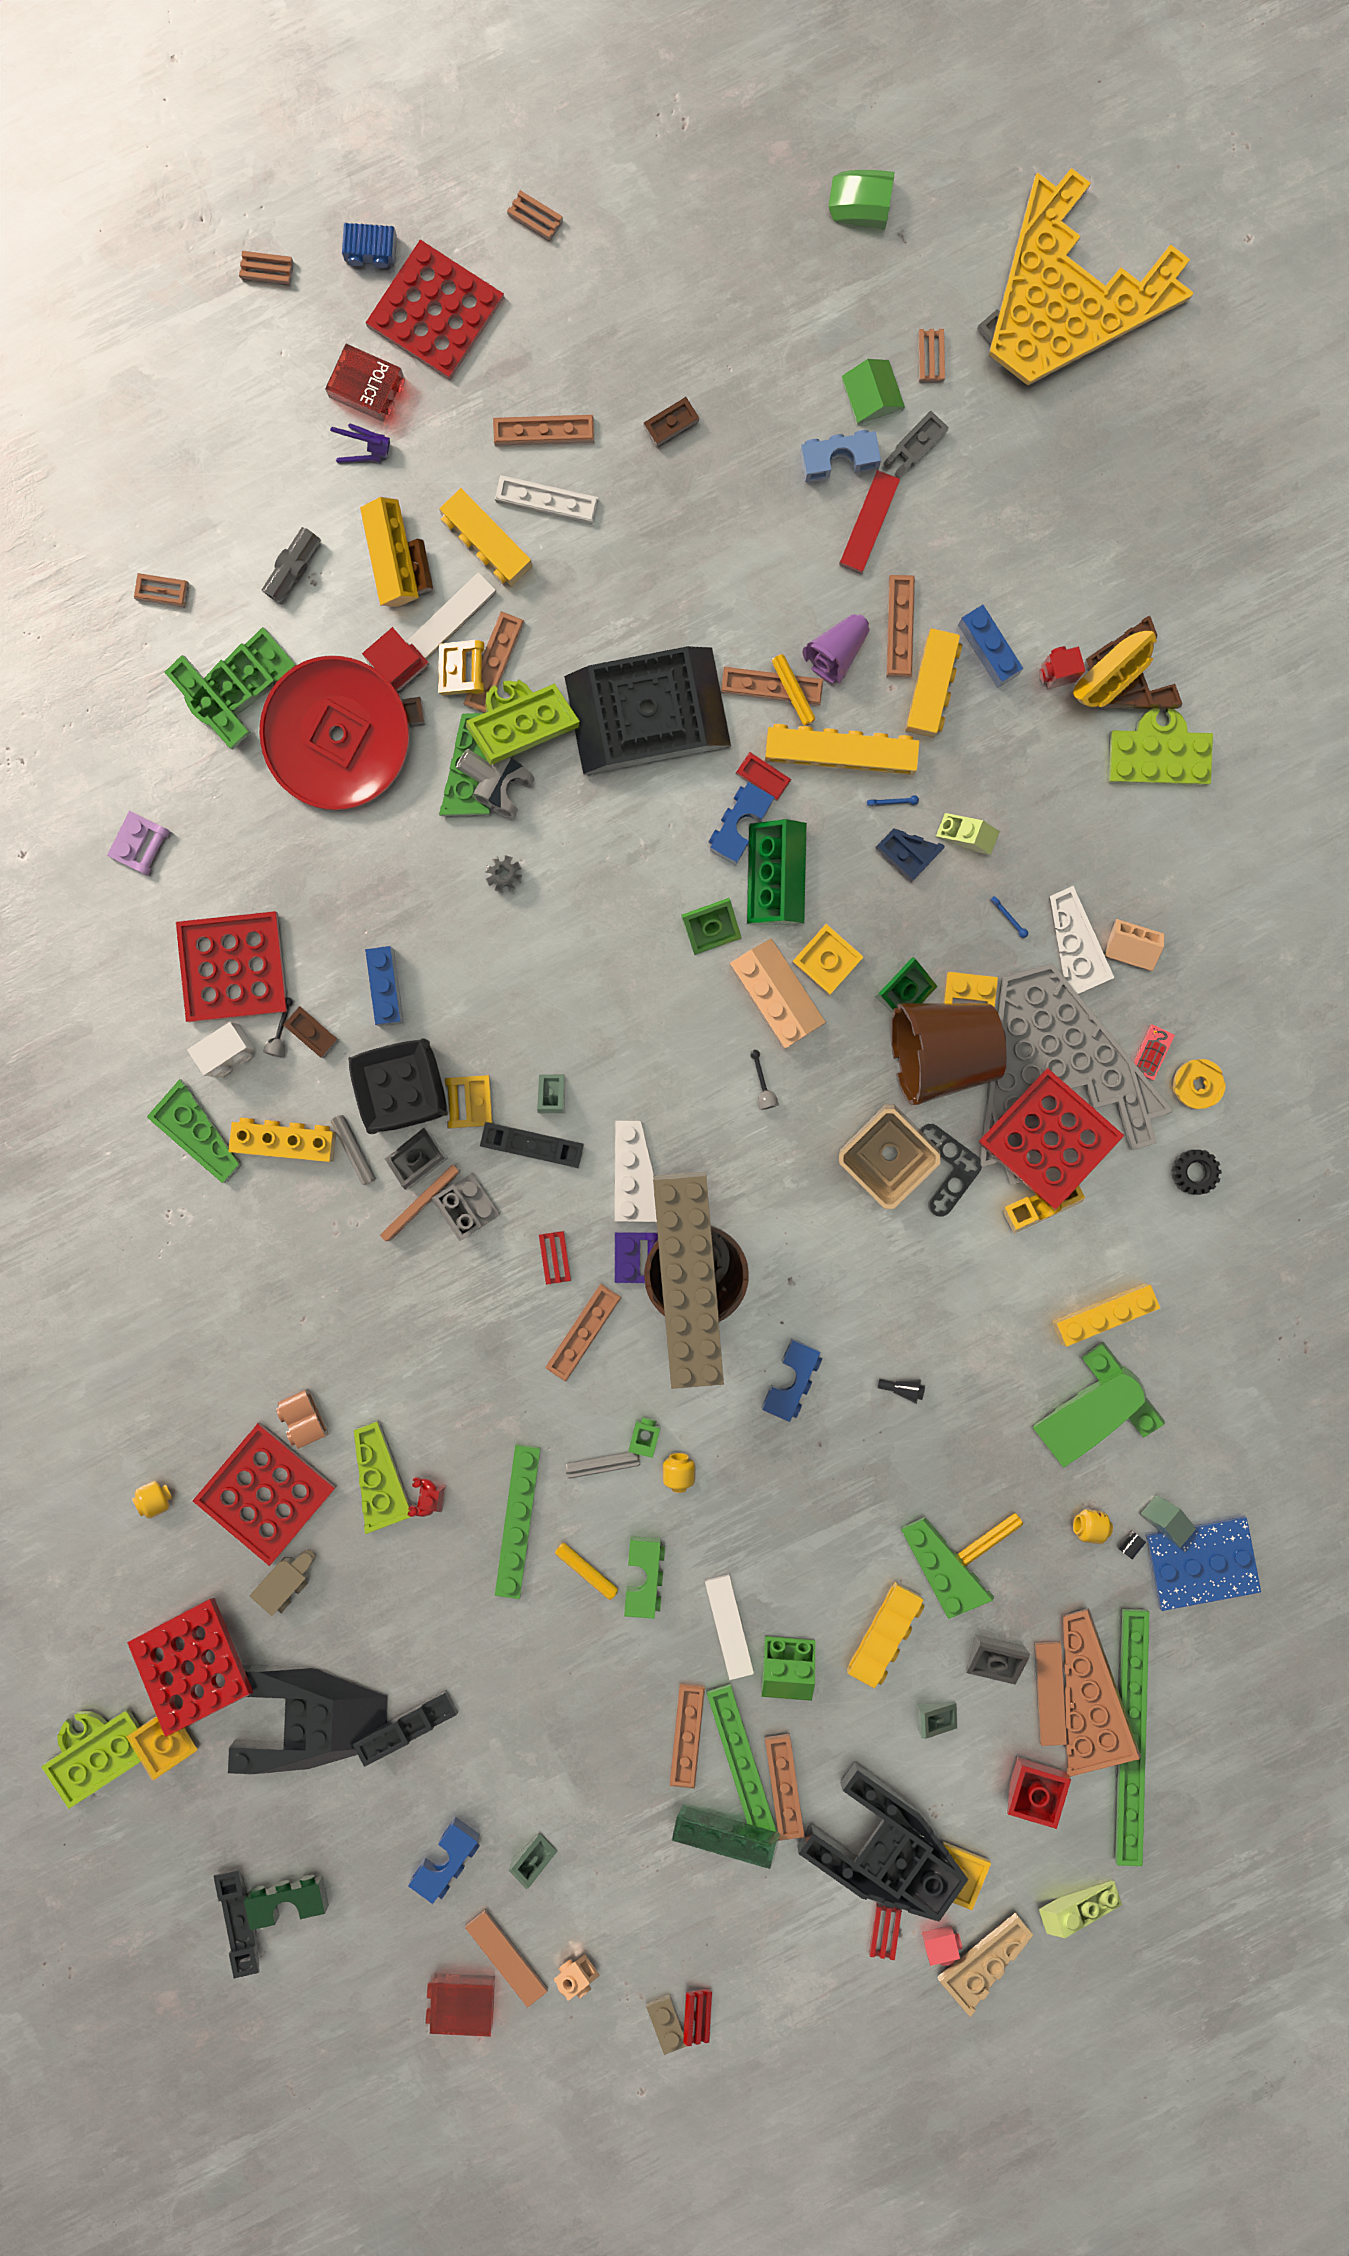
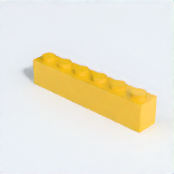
M774 724L773 727H768L765 762L914 775L917 771L919 740H913L914 737L908 735H900L897 739L888 738V734L874 733L873 736H864L861 731H848V734L838 733L837 729L826 728L823 729V732L813 731V728L808 726H799L797 730L788 729V725Z

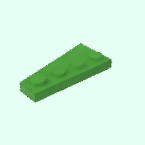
M483 713L461 715L439 816L490 815V809L477 802L472 796L479 783L456 768L460 757L467 749H470L487 761L466 727L467 720Z
M179 1079L149 1113L147 1118L221 1183H225L241 1164L233 1152H229V1146L183 1080Z
M926 1517L902 1527L901 1530L948 1619L993 1601L994 1596L989 1590L986 1591L979 1583L978 1577L966 1568L962 1563L963 1560L947 1546L946 1540Z

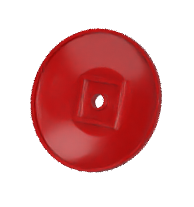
M331 655L306 660L287 671L277 681L264 703L259 735L265 762L282 788L308 805L323 809L340 810L366 804L389 788L404 765L408 753L410 730L407 712L399 693L380 672L362 661ZM336 726L341 727L344 733L339 741H335L331 736L332 729Z

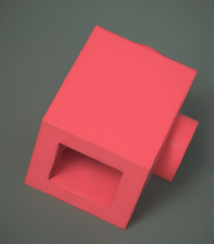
M951 1925L922 1932L930 1966L937 1964L943 1966L950 1965L955 1960L960 1959L958 1950L963 1949L959 1933L954 1934Z

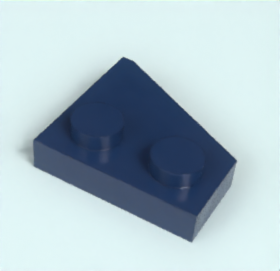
M893 828L875 849L912 883L945 846L941 843L934 844L925 841L923 837L908 835L904 831Z

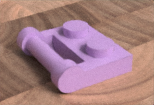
M129 811L107 856L148 876L151 871L149 867L164 837H168L170 830ZM152 830L155 834L141 862L138 863L136 859Z

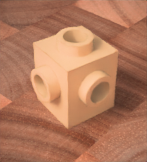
M584 1954L574 1963L570 1959L558 1968L561 1973L554 1978V1981L560 1993L569 2001L576 1995L580 1999L591 1990L589 1984L600 1975Z

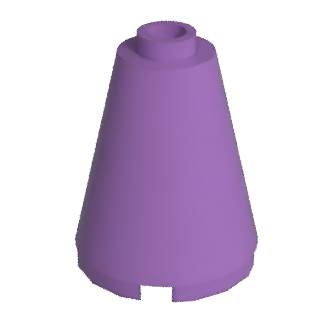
M851 614L804 646L802 653L805 661L807 662L810 659L814 665L811 669L825 681L834 683L837 680L840 683L846 676L870 631L869 622L862 615Z

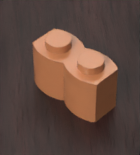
M309 1389L277 1402L279 1406L276 1409L280 1421L286 1422L289 1431L286 1433L292 1446L296 1445L299 1449L329 1435Z

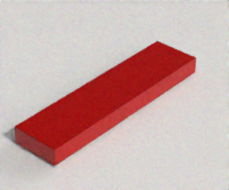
M879 470L876 471L839 565L861 574L863 573L900 482L899 478Z

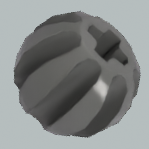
M505 855L504 861L500 862L497 856L492 859L495 866H486L485 873H491L492 876L485 880L489 886L497 883L495 891L502 893L503 887L508 886L510 892L516 889L512 882L518 881L521 883L523 875L515 874V872L522 868L519 862L510 865L513 857ZM503 868L510 873L506 874V879H502L500 875H497L502 872Z

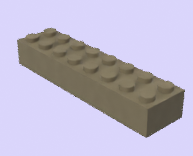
M706 1171L653 1176L671 1389L724 1385Z

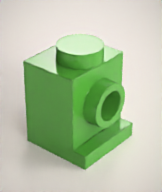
M642 1417L641 1421L636 1420L628 1452L653 1458L661 1426L656 1425L657 1420ZM643 1431L650 1433V1437L646 1440L640 1436Z

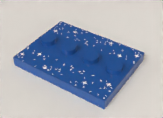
M1242 1516L1195 1525L1196 1530L1181 1548H1178L1161 1532L1146 1535L1161 1611L1261 1593L1247 1517Z

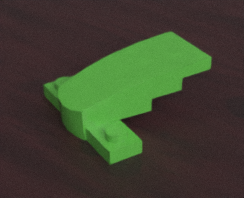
M262 627L245 644L241 643L225 660H220L205 678L184 655H181L164 673L185 696V702L191 713L202 723L212 727L230 749H234L251 733L236 715L269 692L277 681L297 664L268 630Z
M1101 1342L1082 1356V1359L1099 1381L1078 1392L1077 1396L1057 1407L1055 1412L1033 1426V1429L1063 1467H1066L1100 1443L1128 1418L1143 1438L1165 1424V1420L1147 1399L1140 1379L1131 1370L1120 1364L1104 1342Z

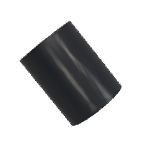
M1131 1531L1118 1549L1133 1560L1146 1541Z

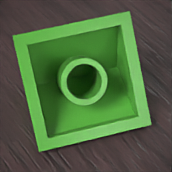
M866 359L842 375L841 378L857 424L905 409L889 360Z
M730 898L681 915L694 955L742 938Z

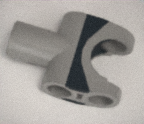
M470 749L463 753L456 766L458 770L479 783L472 795L477 802L509 818H514L518 809L512 804V801L506 794L507 784L513 782L531 787L535 780L534 776L524 766L511 757L490 765L488 761Z

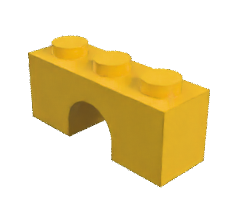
M1078 1186L1055 1211L1040 1197L1035 1195L1029 1198L1025 1197L1006 1206L1003 1213L1015 1234L1082 1203L1085 1196L1080 1186Z

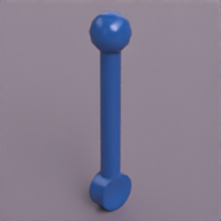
M916 795L910 798L867 800V806L900 803L917 805L919 803V798Z
M993 896L990 899L991 902L999 908L1019 931V936L1026 938L1029 934L1028 930L1022 928L1003 907L999 899Z

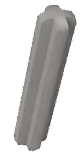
M343 1115L331 1119V1124L361 1183L367 1185L373 1182L375 1177Z
M630 1452L570 1463L566 1465V1474L571 1479L637 1467L640 1465L639 1454Z

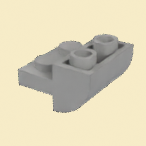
M473 1173L432 1198V1201L459 1241L500 1215Z

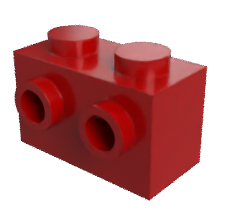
M1062 646L1051 650V654L1047 656L1041 665V669H1039L1041 682L1043 684L1046 683L1047 690L1077 682L1086 671L1079 646L1070 649Z

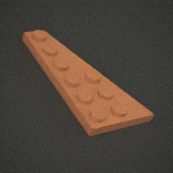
M1089 1608L1065 1615L1063 1617L1066 1662L1065 1702L1068 1776L1072 1777L1140 1759L1141 1754Z

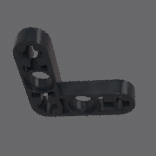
M926 1124L920 1128L922 1132L925 1129L928 1131L934 1129L933 1135L936 1138L941 1139L942 1135L946 1138L938 1147L940 1158L953 1167L928 1202L929 1211L935 1216L943 1217L951 1212L982 1169L981 1159L937 1125ZM953 1143L956 1146L957 1152L953 1157L944 1155L943 1147L945 1144ZM962 1150L966 1152L962 1156L968 1161L975 1160V1170L970 1169L967 1172L965 1170V1163L959 1161L958 1165L954 1163L960 1157ZM952 1178H958L961 1181L962 1188L959 1192L953 1193L949 1190L948 1183ZM944 1189L948 1195L955 1198L953 1201L947 1198L944 1202L945 1211L939 1210L936 1212L934 1201H941L945 1195L941 1194V1191Z

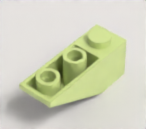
M1109 1881L1060 1897L1040 1908L1039 1912L1046 1933L1065 1939L1122 1906L1115 1882Z

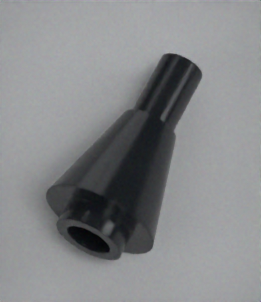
M879 1379L878 1389L893 1391V1393L917 1404L918 1399L923 1400L925 1385H921V1379L898 1380L896 1382Z

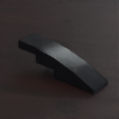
M447 1690L382 1725L352 1745L365 1767L433 1730L435 1726L456 1716L458 1711Z

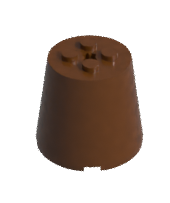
M902 1003L897 1004L898 1008H894L891 1018L893 1059H898L901 1072L896 1075L901 1091L910 1105L926 1103L999 1080L1004 1076L1007 1061L1006 1035L998 1012L992 1004Z
M711 1224L718 1318L720 1322L730 1316L744 1299L749 1282V1270L745 1254L736 1240L725 1231ZM657 1240L646 1259L644 1280L649 1299L655 1308L665 1316L659 1243Z

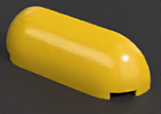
M1142 631L1121 641L1077 682L1073 690L1075 698L1088 707H1103L1109 704L1152 663L1154 658H1151L1154 643H1157L1155 633L1152 631Z

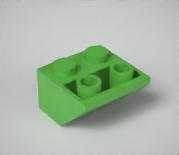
M765 1636L761 1697L812 1701L815 1687V1640Z

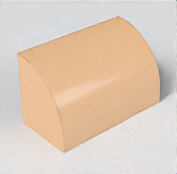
M1116 919L1108 939L1105 957L1153 971L1164 948V933Z

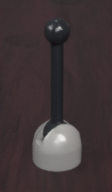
M286 997L287 1011L293 1005V999L290 997ZM282 1012L276 1036L266 1042L263 1053L283 1058L285 1046L280 1037L288 1012Z
M756 1049L752 1050L750 1056L755 1061L762 1088V1093L758 1097L759 1110L779 1106L775 1093L767 1090L759 1061L760 1052Z

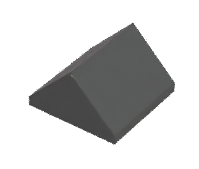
M425 1128L385 1158L405 1190L412 1188L448 1159L447 1155Z
M975 1634L966 1673L1016 1685L1029 1660L1030 1653L1023 1645Z

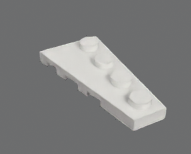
M1074 886L1050 896L1063 976L1066 981L1079 994L1113 979L1114 975Z
M616 1121L615 1221L657 1222L653 1186L654 1174L641 1121Z

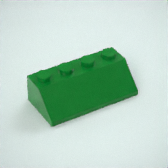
M782 819L749 824L747 924H804L807 823Z

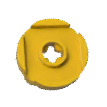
M1206 1059L1190 1060L1177 1070L1173 1080V1092L1186 1107L1206 1109L1221 1100L1226 1084L1220 1067L1214 1062ZM1201 1077L1204 1079L1203 1084L1205 1088L1197 1091L1193 1081L1199 1080Z

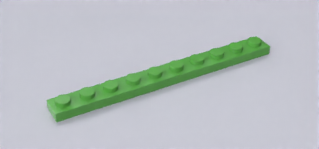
M1122 1609L1120 1698L1141 1757L1138 1760L1118 1764L1115 1854L1117 1866H1143L1150 1612L1142 1609Z

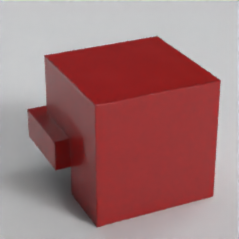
M393 627L362 653L367 663L380 672L395 687L397 692L429 665V662L413 644L408 645Z

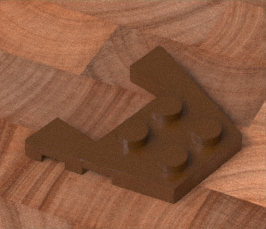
M1147 616L1138 625L1125 631L1115 641H1111L1086 658L1085 665L1087 671H1090L1121 641L1135 633L1152 631L1157 639L1158 635L1151 616ZM1142 672L1109 704L1101 708L1178 709L1181 708L1183 703L1176 684L1150 691Z

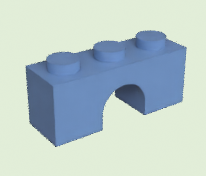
M860 430L851 436L844 437L843 434L831 436L829 440L819 441V439H810L805 444H801L800 457L805 482L830 478V461L836 456L849 458L853 464L854 473L879 469L881 457L876 431Z

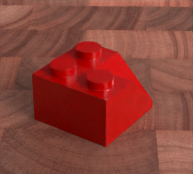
M1017 1757L1010 1780L1007 1814L1057 1829L1071 1783L1067 1772Z

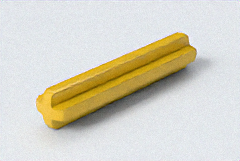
M780 654L774 657L772 664L802 724L808 725L814 722L815 715L785 655Z
M1016 1513L1012 1514L958 1553L959 1557L963 1560L962 1563L965 1566L969 1565L1022 1527L1023 1521Z
M565 1543L559 1545L555 1554L608 1600L616 1596L618 1588Z

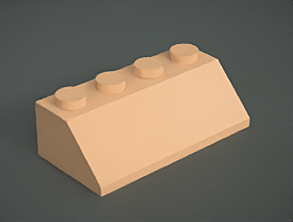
M772 938L730 963L729 966L783 1050L826 1023Z

